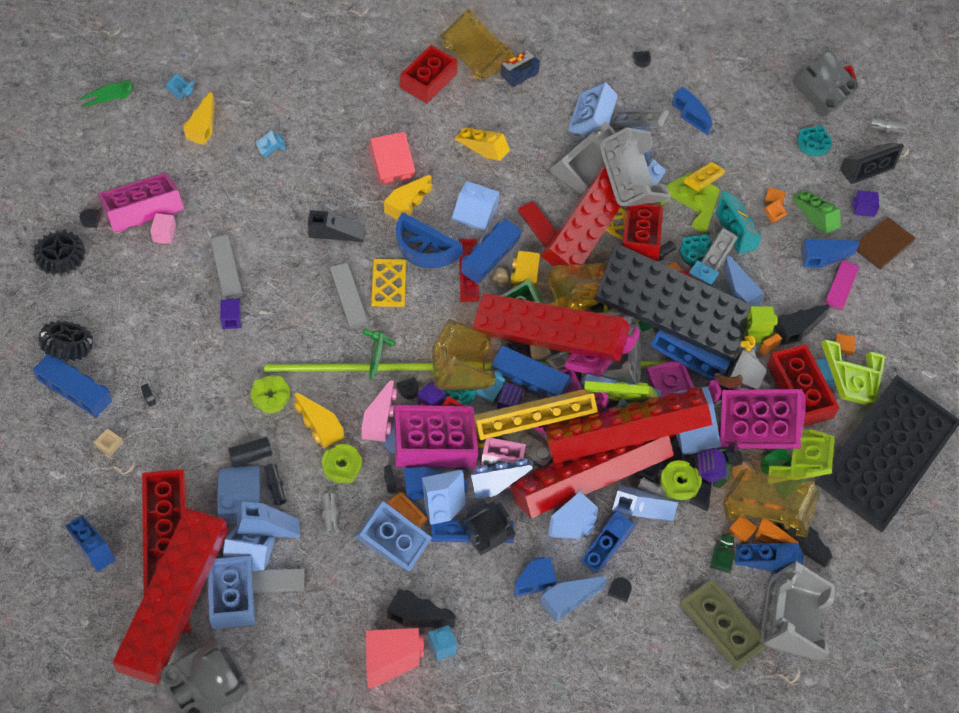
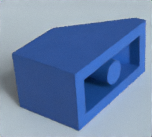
M538 557L529 562L514 585V597L541 592L549 586L554 587L556 585L557 579L550 557Z

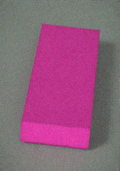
M842 260L825 304L843 310L860 266Z

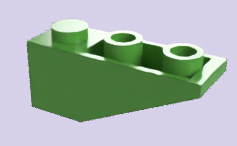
M807 190L792 196L793 201L817 229L827 234L841 228L840 208Z

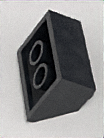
M886 143L881 146L877 145L867 151H861L859 154L847 156L843 160L840 171L852 185L895 169L904 145L900 143Z

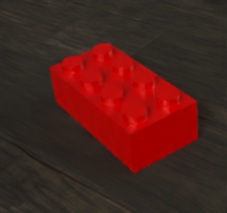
M641 204L628 206L626 209L622 246L658 262L664 205Z
M807 344L771 353L767 367L778 389H802L806 395L804 427L834 419L839 405Z

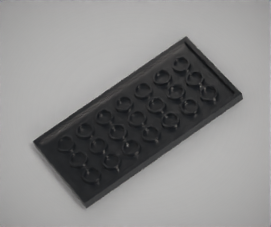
M617 243L612 249L594 297L595 301L731 363H734L737 358L747 323V315L751 306L744 301Z
M896 375L833 458L832 473L821 475L815 484L882 533L957 429L959 419Z

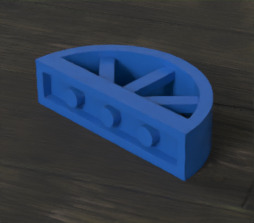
M405 213L400 215L396 224V237L400 252L410 263L423 268H440L455 262L463 255L462 243ZM405 230L415 235L412 237L403 238ZM424 241L417 251L410 249L406 245ZM432 244L434 254H423Z

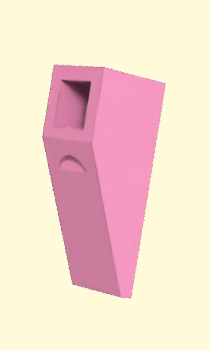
M394 381L388 382L364 412L362 439L386 442L387 434H391L392 423L389 422V418L394 416L392 400L396 401L397 389H394Z

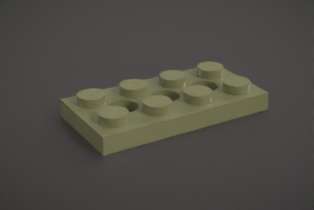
M713 579L680 602L679 605L735 670L767 647L760 641V632ZM707 603L712 604L715 607V611H707L704 605ZM721 619L726 620L729 623V627L722 628L718 621ZM740 636L743 639V644L738 645L734 643L732 637Z

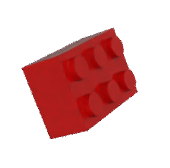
M430 45L400 74V89L428 104L457 75L458 60Z

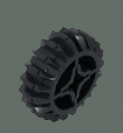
M57 229L56 233L49 232L48 236L43 235V239H38V244L34 245L33 255L35 263L46 274L51 273L53 276L57 273L62 276L64 272L69 274L70 270L76 271V266H81V261H84L85 248L83 241L80 240L78 235H74L72 231L69 233L66 230L60 232Z
M57 320L56 323L50 322L41 328L38 342L41 350L45 351L46 355H51V358L56 357L59 360L75 361L76 359L82 360L83 357H87L88 353H90L93 345V336L91 331L87 330L86 327H81L80 324H74L73 321L67 322L65 320L60 322Z

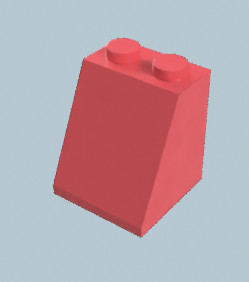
M405 132L370 139L368 151L379 184L389 185L396 180L408 181L414 177L415 169Z
M419 628L366 631L368 688H374L419 666V658L424 657L423 636H419Z

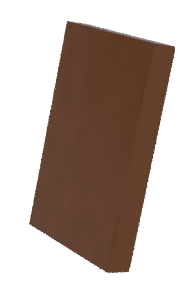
M887 217L859 240V246L856 251L881 270L910 246L916 238Z

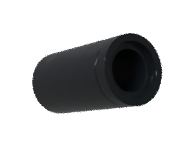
M267 436L228 448L233 467L273 455Z

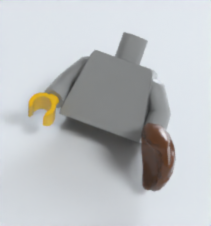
M745 336L746 341H742L740 344L745 349L737 355L726 377L715 373L714 377L720 385L731 390H770L771 384L763 380L767 370L755 354V338L753 336Z

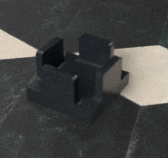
M483 499L470 506L467 516L458 521V524L480 556L515 537L516 534L510 525L511 517L500 502L495 504L492 501L487 504L486 499Z

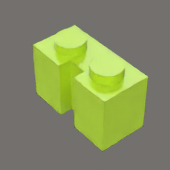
M750 306L744 337L753 336L755 343H763L764 340L773 335L774 325H777V314H774L772 306Z

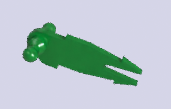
M124 80L116 84L113 82L89 94L86 93L79 100L94 96L97 98L81 106H93L92 104L108 102L120 98V100L125 99L133 90V83L130 80Z
M364 328L363 334L370 336L374 340L371 348L369 378L373 379V374L376 375L379 366L382 345L386 343L393 347L395 346V341L389 339L382 331H371L368 328Z

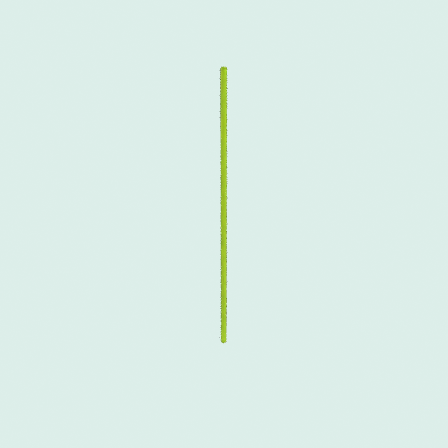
M641 361V369L673 361ZM492 362L378 363L377 371L493 370ZM370 363L264 364V372L370 370Z

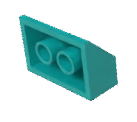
M722 191L715 214L724 229L738 236L733 245L737 253L742 254L758 249L761 233L755 228L752 218L748 216L745 210V206L741 204L738 197Z

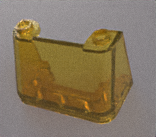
M469 8L440 35L443 40L441 44L447 50L451 49L473 71L471 74L478 81L480 79L484 81L501 71V63L514 57L510 48L505 43L500 42L480 20L476 19L474 13Z
M607 263L555 266L551 270L548 280L558 306L570 308L577 304L578 307L585 300H594Z
M448 319L432 349L434 387L440 390H476L492 387L496 381V376L492 370L485 372L484 356L490 352L492 347L490 335Z
M746 468L738 473L725 496L723 507L728 520L736 521L739 515L743 519L746 518V515L784 523L786 529H790V526L797 530L796 535L807 538L820 494L819 489L813 482L796 481L755 472L752 469Z

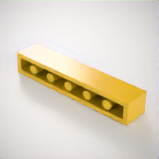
M583 389L473 416L477 434L480 440L596 413L597 407L594 393Z

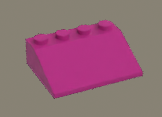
M166 172L97 194L113 232H121L131 226L143 225L146 221L154 220L156 213L174 215L179 213L180 210H184L179 191Z
M802 389L723 390L721 448L728 449L730 443L736 442L739 449H801L805 420V393Z
M395 405V467L475 468L478 457V444L473 406Z

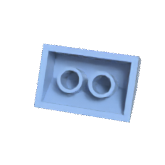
M606 82L579 94L568 128L570 132L589 136L605 121L608 124L610 123L618 95Z

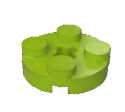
M267 376L254 381L251 389V400L254 407L261 409L262 412L268 414L277 413L283 410L287 402L289 403L290 388L281 376ZM268 392L276 393L273 394L272 398H269V396L266 395Z
M335 445V448L328 449L322 457L324 476L336 483L354 482L362 470L361 455L351 445ZM344 460L347 465L339 467L337 463H341Z
M673 461L664 468L660 476V484L668 498L688 500L696 496L701 486L702 478L699 476L696 468L694 469L689 466L690 463L686 461ZM678 477H681V479L685 480L686 482L681 484L678 483L676 480L678 479Z

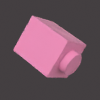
M155 214L150 230L153 242L161 244L172 243L176 229L174 215Z

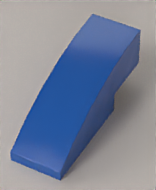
M681 87L674 93L672 106L682 112V119L706 135H709L713 123L709 113L690 91Z

